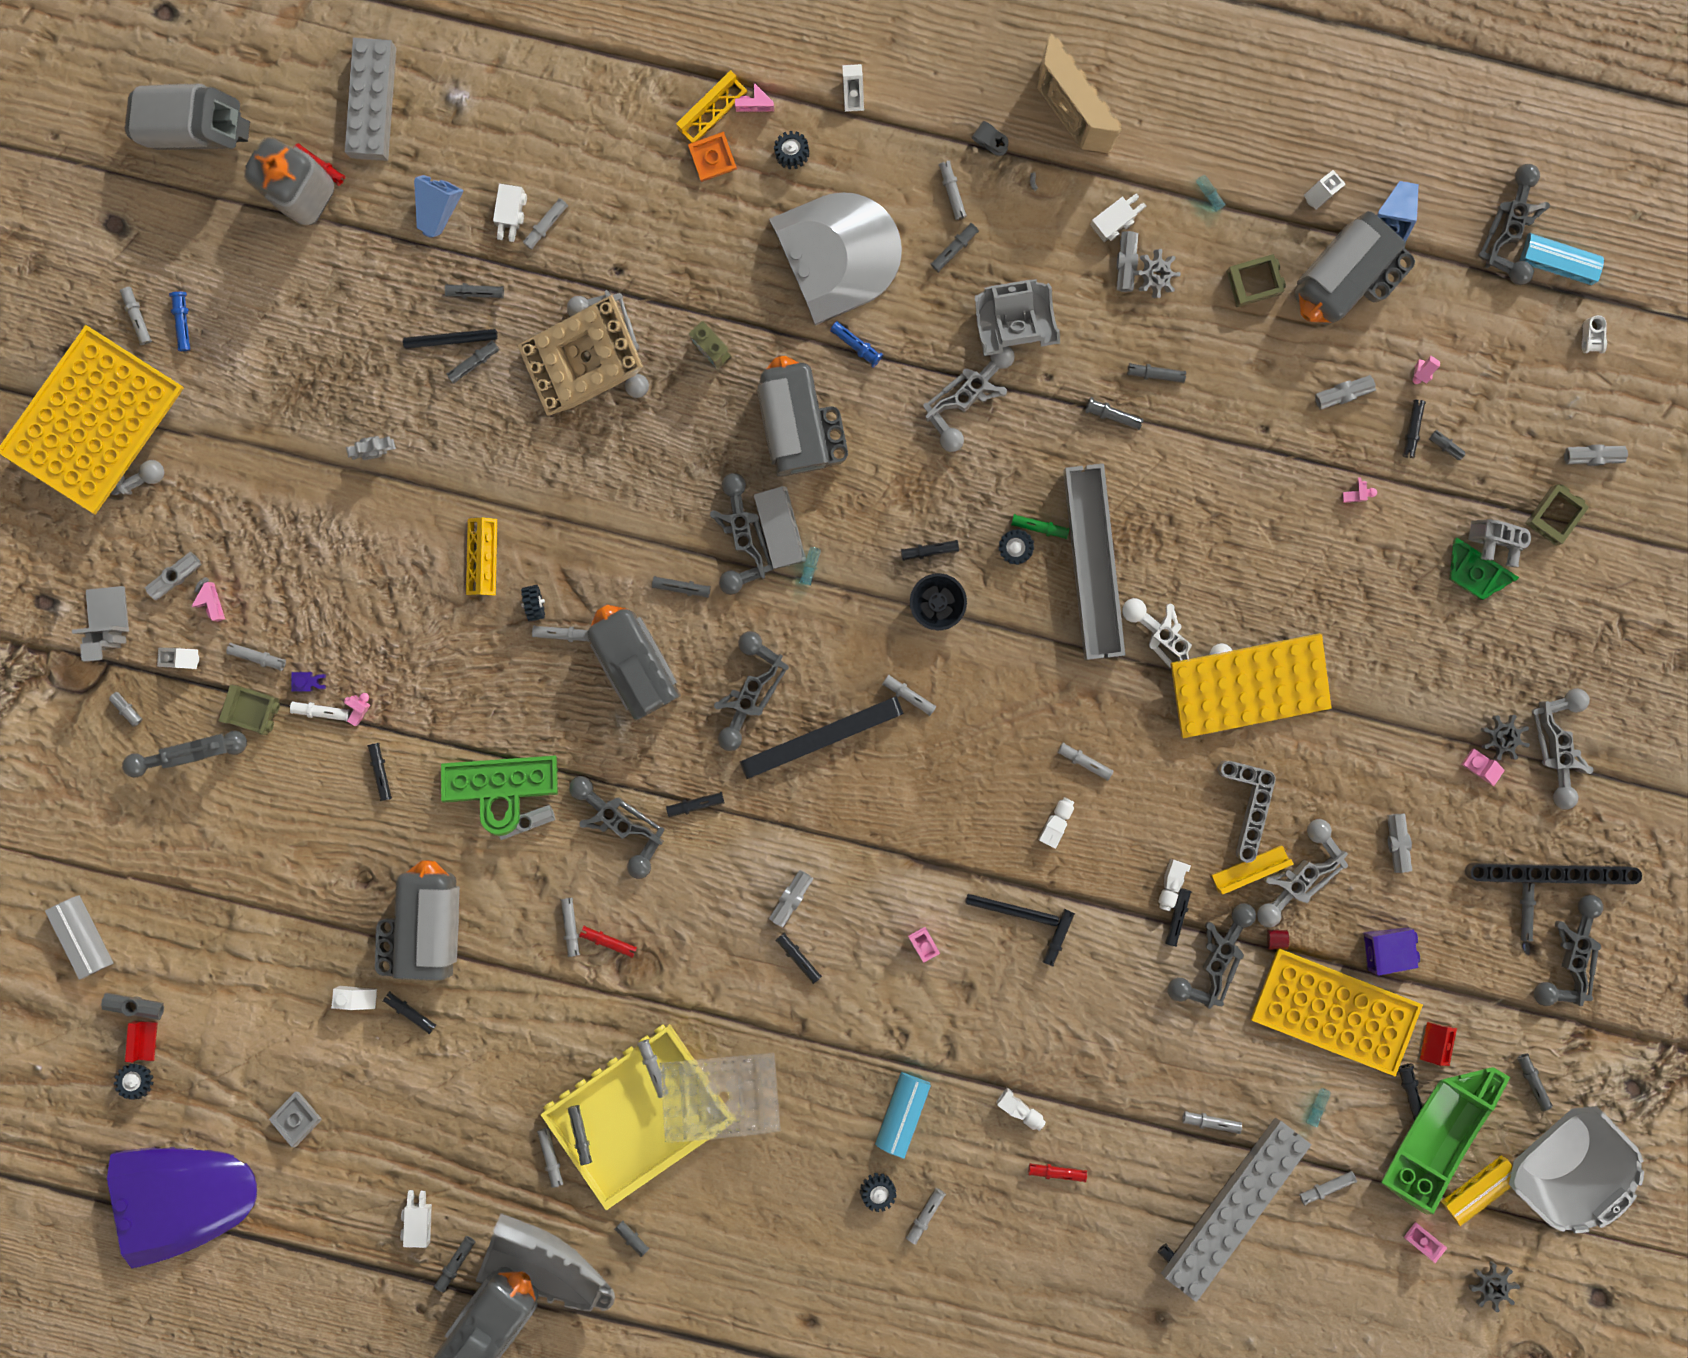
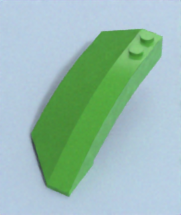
M1491 1067L1440 1080L1408 1130L1381 1183L1424 1214H1434L1468 1148L1490 1113L1494 1111L1510 1077Z

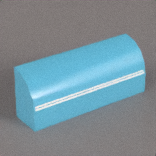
M1532 233L1527 235L1519 260L1530 263L1532 267L1591 286L1599 282L1604 265L1603 256Z
M901 1072L875 1143L878 1148L895 1156L905 1158L931 1087L930 1082Z

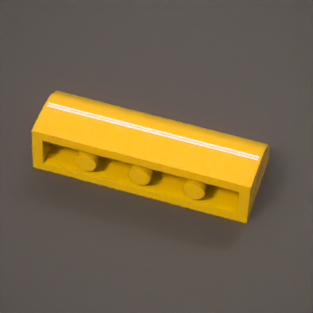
M1501 1155L1440 1202L1458 1226L1461 1227L1512 1188L1509 1182L1513 1166L1508 1159Z

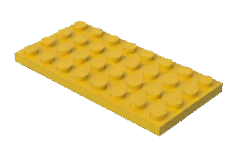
M1320 633L1170 663L1182 738L1332 709L1323 638Z
M1277 949L1250 1020L1396 1077L1423 1004L1285 950Z

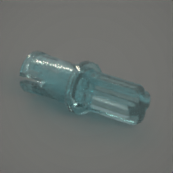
M1206 175L1200 176L1196 183L1205 194L1204 198L1209 200L1216 212L1219 211L1226 204L1217 193L1218 189L1213 187Z
M810 547L806 563H803L804 569L799 581L800 583L811 586L815 569H818L816 565L821 552L819 548Z
M1324 1088L1319 1090L1315 1103L1311 1105L1313 1108L1306 1123L1318 1127L1323 1112H1326L1325 1107L1331 1095L1329 1090Z

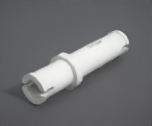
M292 702L290 706L291 714L307 715L308 718L315 716L347 721L350 717L349 709L319 706L311 702L309 704Z

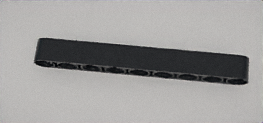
M897 696L742 760L739 763L747 780L904 713Z
M1470 863L1465 868V875L1469 879L1482 882L1638 884L1642 880L1640 869L1620 865ZM1478 867L1479 875L1474 877L1473 870ZM1497 867L1499 873L1496 877H1494L1492 875V871L1494 868ZM1516 868L1518 870V874L1516 877L1513 878L1512 870ZM1535 868L1537 875L1532 878L1531 871ZM1552 869L1556 870V875L1554 878H1551L1550 872ZM1574 869L1575 876L1571 879L1569 874ZM1593 869L1594 877L1590 879L1589 872ZM1612 870L1614 875L1609 879L1608 873ZM1631 870L1632 873H1633V876H1632V878L1629 880L1628 877H1627V874H1628V872Z

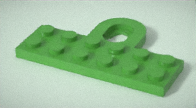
M557 756L441 764V801L444 803L480 800L481 824L492 835H507L517 827L520 820V797L558 795ZM497 799H505L509 804L505 817L501 821L495 820L494 814L491 812V805Z

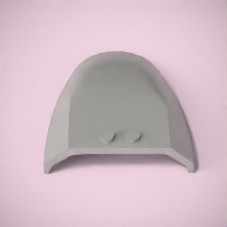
M500 1214L476 1282L483 1283L492 1271H497L501 1267H508L514 1272L523 1271L527 1273L532 1285L537 1288L539 1296L547 1298V1303L549 1304L557 1300L565 1302L564 1306L567 1308L590 1312L593 1307L602 1311L612 1307L615 1300L612 1288L575 1249L558 1237L538 1227Z

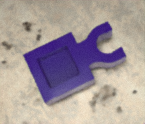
M291 672L292 691H313V686L318 689H326V685L318 683L320 678H326V674H318L313 677V672Z

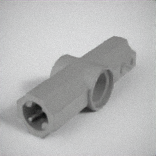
M1133 231L1121 233L1120 252L1117 256L1116 265L1118 269L1116 290L1120 292H1132L1134 289V271L1137 270L1138 233Z
M1369 375L1352 382L1340 383L1334 386V388L1315 394L1316 404L1322 410L1376 391L1374 379Z
M1589 445L1586 447H1568L1564 453L1566 464H1587V466L1605 465V463H1625L1628 457L1626 446Z
M189 552L174 565L165 568L159 577L145 587L146 592L157 601L176 585L182 584L187 576L202 565L201 561L192 552ZM175 571L176 579L172 581L170 575Z
M549 804L520 815L517 827L511 833L499 836L500 840L556 820L553 809ZM523 817H527L530 821V825L527 828L521 824Z
M1405 814L1387 815L1390 834L1388 836V847L1392 853L1394 873L1412 871L1410 857L1412 842L1410 835L1407 833Z
M799 870L790 886H787L779 899L780 902L769 919L783 928L793 910L795 911L799 906L805 891L814 878Z

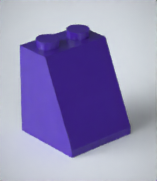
M1408 927L1363 932L1368 971L1376 975H1384L1418 968L1420 954L1416 950L1418 935L1414 932V929Z

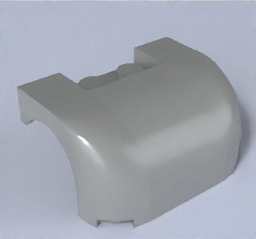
M1037 279L986 287L984 292L975 295L977 326L984 356L1003 353V347L1036 341H1040L1041 347L1060 344V331L1055 322L1052 288L1049 283H1038Z

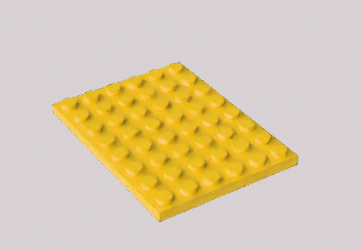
M85 325L1 443L0 455L96 515L184 387Z

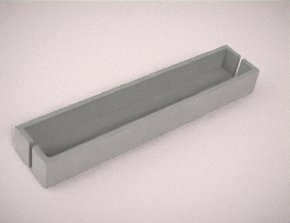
M1104 464L1087 465L1084 468V472H1081L1083 466L1067 467L1063 470L1084 660L1104 658V654L1105 658L1125 656Z
M1274 1118L1161 1274L1197 1302L1312 1144L1295 1133L1285 1123Z

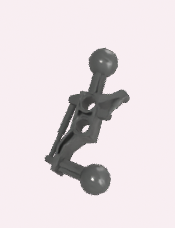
M1524 164L1517 169L1515 181L1519 187L1516 198L1511 202H1503L1498 206V212L1488 232L1489 235L1482 251L1478 254L1479 258L1486 261V269L1493 266L1508 273L1510 280L1517 285H1525L1531 281L1534 274L1532 265L1526 261L1513 263L1498 256L1497 253L1506 243H1517L1522 238L1525 225H1532L1535 219L1550 207L1548 202L1539 205L1526 203L1530 188L1534 187L1540 179V171L1533 164ZM1514 209L1521 212V217L1514 214ZM1503 213H1506L1501 235L1490 247L1488 254L1485 252L1497 229ZM1509 228H1514L1516 235L1510 234Z
M737 473L726 475L722 481L723 492L730 496L733 514L722 515L713 510L710 512V516L723 528L725 534L733 533L736 551L748 553L755 559L757 567L742 573L732 570L723 573L719 579V587L724 593L729 595L738 593L745 583L761 577L766 579L765 573L773 570L766 547L767 544L759 523V517L757 514L744 512L741 494L745 491L746 482ZM738 518H743L746 521L745 525L741 528L735 526V521ZM723 521L731 524L732 526L726 527ZM750 523H754L760 544L763 547L768 565L765 567L763 566L761 555L753 546ZM741 537L749 539L747 546L742 547L738 544Z
M747 631L740 636L738 640L739 649L746 655L757 654L772 666L768 672L758 677L747 676L741 692L732 690L731 694L715 702V709L725 707L737 709L730 726L721 730L718 735V743L726 751H735L740 747L742 743L740 729L746 715L759 716L762 714L763 709L776 690V686L786 670L789 669V666L781 661L783 656L781 654L778 656L762 645L761 636L753 631ZM778 666L781 667V673L766 693L758 707L754 706L762 686L775 675ZM750 681L758 683V689L754 692L748 690L747 685ZM732 697L738 698L736 701L728 702ZM743 698H747L751 702L748 709L740 707V701Z
M231 731L225 736L219 734L158 749L159 754L148 757L133 753L125 757L122 762V769L129 777L138 778L148 768L162 765V768H170L224 753L238 755L247 747V739L241 732Z
M578 776L572 779L569 784L571 796L576 800H586L598 811L591 819L581 820L579 823L580 827L596 828L602 832L610 827L622 839L629 834H643L650 838L640 855L631 857L627 864L628 873L633 878L643 879L647 877L651 871L650 859L659 844L662 845L664 842L660 838L664 828L646 818L642 813L625 803L620 797L605 803L593 792L592 782L587 777ZM621 806L658 831L655 834L649 827L633 823L618 807ZM606 809L613 810L614 817L612 819L605 817ZM603 821L604 823L600 826L596 825L595 822ZM623 821L628 824L627 832L620 831V822Z
M1586 895L1578 902V910L1582 917L1577 933L1571 931L1564 922H1555V927L1558 928L1562 939L1560 945L1566 949L1562 967L1570 971L1575 982L1574 991L1560 990L1550 982H1542L1535 987L1533 992L1535 1000L1540 1005L1552 1006L1557 1001H1564L1583 1006L1584 1001L1593 1000V981L1596 973L1598 950L1601 949V944L1590 938L1589 934L1594 918L1599 917L1603 912V903L1599 897ZM1582 939L1583 946L1578 948V941ZM1591 950H1592L1591 963H1590V971H1589L1590 980H1589V985H1588V979H1587V974H1586V968H1587L1588 961H1589V957H1590ZM1577 958L1578 964L1573 967L1572 962Z
M1243 903L1233 909V924L1225 938L1217 933L1213 923H1205L1208 938L1206 948L1211 952L1203 968L1210 976L1211 988L1209 993L1192 988L1188 980L1178 977L1171 980L1168 985L1167 991L1171 999L1177 1002L1191 999L1205 1004L1209 1009L1213 1005L1220 1007L1224 1005L1223 1001L1229 985L1232 983L1240 960L1244 957L1243 952L1234 944L1243 928L1251 926L1256 919V912L1251 905ZM1224 944H1228L1229 951L1222 954L1221 947ZM1234 956L1235 959L1227 977L1225 988L1220 1000H1218L1217 998L1222 990V975ZM1214 961H1219L1220 966L1217 970L1211 969V964Z

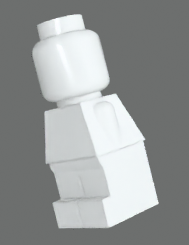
M1064 797L1063 800L1058 802L1054 809L1055 815L1049 817L1038 838L1039 841L1056 849L1067 826L1065 820L1070 818L1074 810L1073 801Z
M1170 859L1164 877V887L1166 889H1163L1160 894L1159 908L1170 911L1171 908L1175 907L1178 898L1176 892H1179L1184 883V876L1186 871L1189 872L1190 865Z
M1006 1088L996 1101L997 1105L1010 1114V1116L1023 1120V1123L1032 1130L1037 1129L1040 1131L1046 1123L1043 1120V1116L1036 1110L1029 1109L1024 1102L1013 1096L1014 1094L1010 1089Z

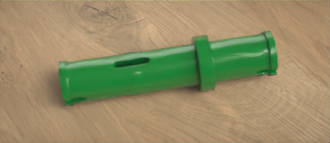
M1016 514L1013 515L1011 526L1043 533L1047 537L1051 535L1067 540L1070 528L1054 525L1050 521L1047 523Z

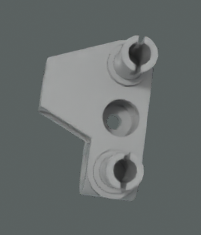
M1484 519L1471 522L1469 540L1484 544L1481 559L1494 560L1496 545L1507 547L1509 552L1506 566L1518 568L1520 553L1529 546L1531 534L1528 529L1498 520Z

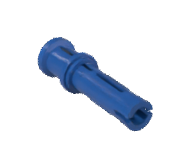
M187 292L169 293L173 308L171 313L175 319L178 351L191 350L187 324L189 309L186 308L185 299Z
M838 321L831 327L830 331L858 352V357H863L867 360L872 368L880 362L884 354L874 350L870 343L861 341Z

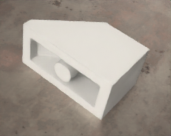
M862 64L842 65L845 112L864 111Z
M1332 170L1303 196L1306 198L1307 203L1317 210L1338 192L1345 183Z
M158 648L157 667L197 669V664L199 663L198 650Z
M338 986L333 989L332 1008L345 1010L375 1009L377 989Z

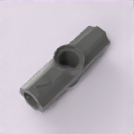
M105 993L101 1002L102 1010L123 1013L126 1016L134 1015L160 1020L164 1013V1003L142 999L138 996L129 997ZM131 1002L136 1005L135 1011L130 1008Z

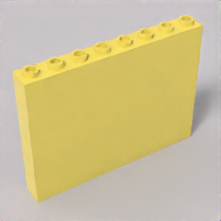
M662 1024L654 1030L655 1034L650 1038L646 1035L638 1041L641 1042L649 1039L650 1046L654 1055L658 1058L656 1061L669 1091L667 1096L657 1097L646 1065L642 1063L643 1057L639 1047L633 1048L630 1046L622 1052L623 1056L617 1059L614 1057L606 1063L608 1067L603 1070L601 1068L590 1074L592 1078L587 1081L585 1079L581 1080L575 1085L576 1089L571 1092L569 1090L565 1091L559 1096L560 1100L555 1103L551 1101L543 1107L542 1118L605 1210L611 1208L734 1123L735 1118L670 1024L667 1026ZM574 1105L580 1106L587 1141L589 1140L590 1142L589 1151L592 1163L582 1166L580 1165L577 1149L574 1147L575 1138L567 1110L568 1107Z

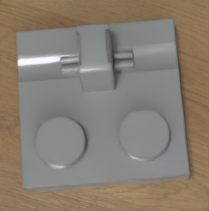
M295 1091L269 1120L289 1145L296 1147L322 1119L301 1093Z

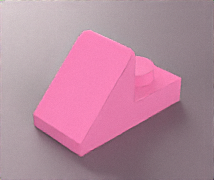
M754 84V98L750 96L735 98L736 112L774 111V102Z
M212 582L204 583L192 607L199 608L207 605L206 612L212 621L219 622L225 620L215 584Z
M1471 749L1461 764L1492 786H1495L1505 771L1497 761L1490 760L1475 749Z
M926 927L908 936L923 963L940 954Z
M1416 1222L1404 1236L1406 1240L1434 1263L1438 1261L1447 1249L1446 1246Z

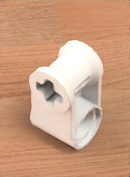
M1597 315L1584 321L1582 326L1583 353H1588L1589 351L1605 353L1607 348V323L1604 317ZM1592 321L1597 324L1596 330L1592 327Z

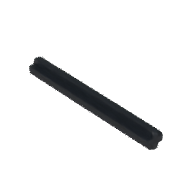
M496 329L405 337L403 338V347L408 349L497 340L498 333Z
M971 894L967 895L965 901L967 905L1055 927L1059 922V917Z

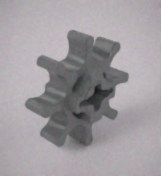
M1499 715L1492 716V719L1495 721L1494 729L1481 728V732H1487L1490 735V741L1481 747L1488 749L1494 746L1497 751L1494 760H1501L1502 754L1505 751L1509 752L1512 760H1517L1518 756L1515 753V748L1518 745L1526 748L1530 746L1529 743H1524L1520 739L1521 733L1528 731L1529 727L1515 728L1514 721L1517 718L1516 715H1509V720L1506 724L1500 721ZM1504 734L1506 737H1508L1507 741H1505V738H1503Z
M1490 1261V1271L1487 1274H1482L1477 1268L1474 1269V1272L1480 1276V1282L1477 1285L1470 1284L1469 1289L1473 1292L1481 1291V1297L1476 1300L1480 1307H1483L1485 1302L1492 1301V1309L1498 1313L1501 1300H1507L1511 1305L1515 1304L1509 1298L1508 1293L1511 1289H1520V1285L1516 1282L1508 1283L1507 1278L1513 1273L1509 1267H1505L1502 1273H1497V1265ZM1490 1283L1496 1285L1499 1291L1493 1289Z

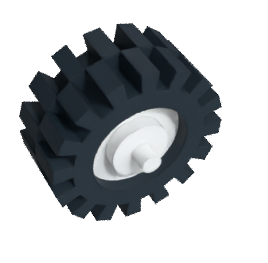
M789 131V135L784 132L783 137L779 135L778 141H775V156L778 163L782 164V167L785 168L787 165L788 169H791V166H794V169H798V164L802 167L803 161L805 163L808 161L807 157L810 155L809 146L803 134L799 135L797 131L793 134V131Z
M1020 529L1011 530L1003 535L999 542L1000 555L1009 564L1018 565L1024 563L1033 554L1034 541L1026 531H1021Z
M539 586L523 587L521 589L523 598L521 605L525 609L528 621L544 619L543 603H545V600L542 599Z
M129 1064V1066H123L124 1069L118 1070L119 1075H115L117 1081L114 1082V1085L117 1086L115 1090L119 1092L120 1096L135 1100L141 1099L142 1096L145 1097L148 1095L147 1091H151L150 1085L154 1083L151 1081L153 1075H150L151 1071L146 1069L147 1067L139 1064Z
M874 1173L875 1177L869 1175V1180L866 1178L863 1180L864 1184L860 1186V1194L865 1206L869 1207L871 1211L875 1209L876 1212H879V1209H881L883 1212L886 1211L884 1207L887 1206L889 1209L891 1207L890 1203H895L894 1198L897 1197V1191L888 1176L885 1177L882 1173L879 1176L878 1173Z

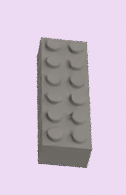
M353 38L345 153L352 159L388 161L396 46L392 40Z

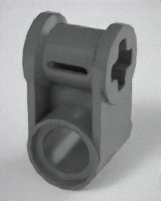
M986 121L980 124L972 136V139L977 144L985 147L994 155L1002 156L1008 150V138ZM996 143H1003V146L996 147Z

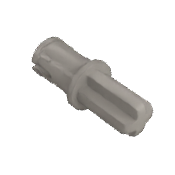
M118 692L110 696L109 700L120 711L119 715H123L132 727L137 726L143 720L132 708V704H128Z

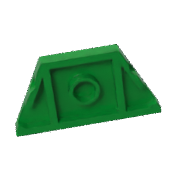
M1456 537L1453 540L1450 581L1478 599L1484 600L1493 593L1505 588L1508 584L1518 580L1519 577L1495 561L1481 559V552Z

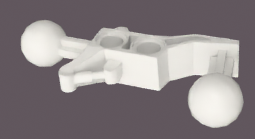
M1137 598L1127 600L1122 608L1123 616L1130 622H1140L1153 632L1149 647L1170 668L1172 661L1158 647L1160 643L1174 653L1178 661L1189 659L1188 652L1192 644L1178 634L1181 624L1177 621L1173 604L1166 605V615L1160 624L1146 613L1147 608L1142 600ZM1171 619H1173V621H1174V626H1173L1172 628H1171ZM1163 629L1169 631V637L1165 640L1160 638V632ZM1178 641H1182L1184 644V648L1180 652L1175 650V644ZM1220 643L1212 647L1209 655L1233 650L1227 644Z

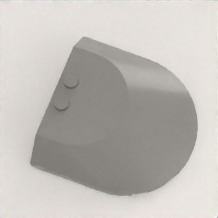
M833 193L769 219L798 282L815 326L876 299L886 291L898 272L902 248L897 226L884 208L865 196L854 193Z
M1597 1106L1573 1108L1514 1160L1509 1185L1550 1226L1563 1232L1565 1230H1572L1574 1233L1589 1232L1591 1227L1598 1225L1602 1228L1610 1224L1631 1206L1637 1197L1635 1194L1637 1186H1642L1644 1171L1641 1169L1643 1158L1638 1148Z

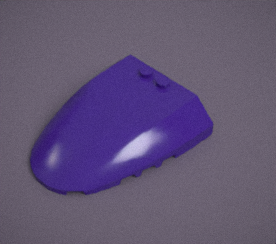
M152 1147L124 1150L110 1154L107 1173L109 1193L120 1252L131 1269L175 1257L213 1240L242 1222L254 1207L257 1199V1183L251 1168L247 1163H242L229 1153L213 1150H196L193 1148Z

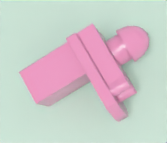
M1432 356L1426 361L1419 359L1414 366L1413 383L1419 384L1423 381L1427 384L1429 380L1431 381L1433 373L1440 367V361Z
M1359 477L1357 480L1358 491L1343 492V503L1367 501V497H1375L1377 495V490L1375 488L1367 489V481H1362L1361 477Z
M362 693L359 697L356 695L350 698L346 697L344 700L345 704L354 709L347 722L354 726L359 725L370 707V704L366 703L369 700L367 693Z

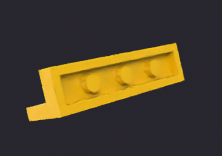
M730 70L676 123L677 129L691 143L698 141L735 105V98L744 96L748 93V90ZM735 84L741 92L737 96H729V89ZM718 100H726V107L724 109H715V103ZM704 113H713V119L709 123H702V115ZM691 126H699V133L692 138L687 130Z
M483 517L468 519L466 595H496L497 519ZM475 523H477V531H476V532L474 531V525H475ZM475 543L477 544V549H476V551H474V544H475ZM474 581L476 582V591H473Z
M1280 845L1257 855L1253 862H1240L1212 874L1211 877L1218 893L1223 895L1294 864L1292 859L1287 857L1284 847Z

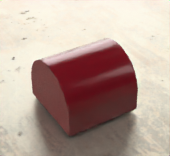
M1267 930V949L1289 948L1288 930Z

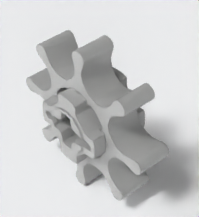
M1156 249L1153 251L1154 258L1152 261L1148 255H1141L1140 260L1144 262V270L1134 271L1135 276L1141 275L1144 278V284L1139 287V291H1147L1150 286L1153 289L1152 298L1161 297L1160 291L1162 287L1165 288L1167 293L1174 292L1175 288L1171 286L1170 278L1181 275L1180 272H1172L1170 269V265L1176 257L1169 256L1164 261L1161 256L1162 249Z
M379 436L364 438L360 442L354 443L355 446L346 447L348 458L352 457V460L361 457L363 460L379 458L383 454H387L388 450L396 449L394 440L390 439L389 436L382 439Z

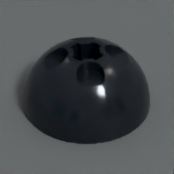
M935 573L923 577L916 583L910 595V609L914 618L919 624L930 630L941 631L952 628L963 618L967 608V596L963 586L958 580L947 574Z

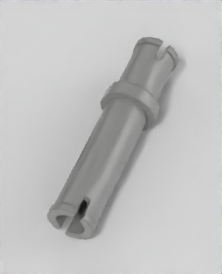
M942 162L938 166L941 170L942 183L946 187L955 220L967 217V214L965 213L957 187V177H954L951 162Z
M558 198L557 202L541 221L532 227L533 230L522 242L532 250L538 241L546 236L548 229L568 205Z
M125 287L119 290L125 303L124 309L130 316L139 344L146 345L151 343L152 339L149 336L139 310L140 304L136 302L132 288Z
M535 625L532 628V637L562 639L568 640V642H573V640L590 642L587 635L588 630L574 629V627L556 628Z
M229 643L226 650L228 655L259 663L262 667L275 668L279 671H282L286 664L285 659L271 656L268 652H258L233 643Z
M890 675L882 683V685L895 692L897 697L901 696L928 714V716H931L936 708V705H933L906 687L907 684L900 683Z
M1065 743L1061 744L1057 752L1070 759L1073 764L1077 763L1107 781L1113 774L1114 770L1082 754L1081 750L1077 751Z
M573 898L560 899L567 956L580 955L577 939L579 934L576 931Z
M649 1039L637 1043L643 1057L642 1063L646 1065L657 1097H665L669 1094V1091L656 1061L658 1058L652 1051Z
M1187 1111L1183 1113L1182 1122L1184 1124L1197 1125L1202 1129L1207 1127L1241 1134L1242 1122L1207 1116L1206 1113L1196 1114Z
M549 1127L538 1130L537 1133L546 1163L545 1171H548L551 1188L564 1184L559 1170L561 1166L557 1162Z
M1350 1171L1322 1185H1314L1313 1189L1300 1193L1299 1197L1305 1206L1315 1200L1325 1199L1324 1196L1357 1183L1354 1173Z
M935 1188L920 1216L914 1220V1226L906 1237L908 1241L915 1245L923 1231L928 1229L929 1221L944 1196H946L940 1189Z

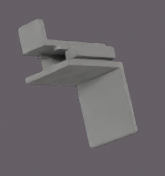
M124 586L86 590L89 628L72 630V634L85 635L82 638V644H80L82 661L102 660V650H105V648H121V644H126V636H122V632H129Z

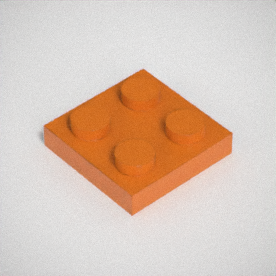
M724 132L688 144L701 182L737 170Z

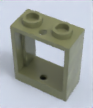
M1274 254L1234 265L1226 270L1237 307L1278 296L1285 291V280L1279 273L1280 263L1278 259H1275ZM1268 263L1276 288L1246 297L1239 271Z
M1561 484L1551 486L1525 524L1555 546L1561 545L1578 524L1589 506L1585 504L1583 498L1572 495L1566 486ZM1557 494L1578 509L1562 533L1540 519Z

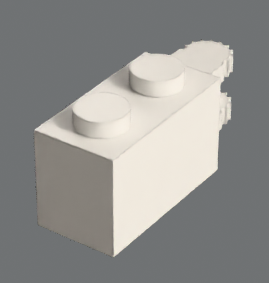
M499 184L493 222L498 226V240L503 239L506 227L510 228L509 241L514 242L516 230L519 229L520 224H523L524 213L522 212V207L526 205L527 194H525L522 187Z
M1137 193L1127 201L1122 196L1091 221V227L1103 242L1108 239L1110 241L1115 239L1120 234L1118 231L1123 227L1125 229L1129 228L1134 224L1136 215L1146 208L1144 203L1137 206L1135 210L1130 207L1139 198Z
M408 1191L407 1206L401 1213V1221H404V1229L401 1230L400 1235L403 1247L427 1248L430 1244L432 1204H426L425 1191H421L419 1194V1204H414V1191Z

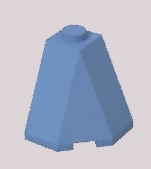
M421 175L415 177L414 180L417 229L423 231L422 233L425 236L432 238L442 233L464 190L447 181H430V177Z
M1399 181L1380 208L1377 216L1406 242L1417 221L1419 184Z

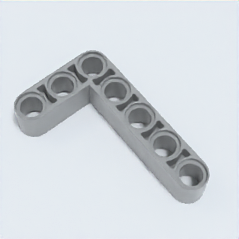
M1222 761L1217 769L1220 776L1252 784L1236 849L1237 858L1250 863L1256 859L1276 778L1268 770L1233 761ZM1230 764L1232 771L1226 775L1224 773V766ZM1245 769H1248L1251 773L1248 779H1244L1242 776V772ZM1266 773L1269 776V781L1263 784L1261 777ZM1262 792L1264 794V800L1259 803L1256 799V796L1258 793ZM1254 811H1258L1260 814L1257 821L1252 820V813ZM1253 829L1255 837L1249 840L1247 832ZM1248 848L1250 850V856L1248 858H1243L1242 852L1244 849Z

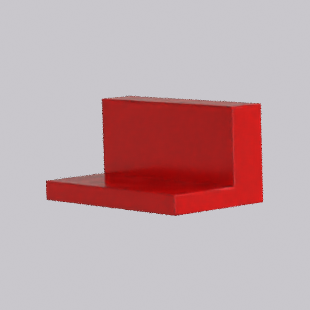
M135 1020L128 1023L125 1062L133 1063L137 1060H155L158 1022Z
M1427 1022L1420 1060L1440 1066H1450L1457 1028Z

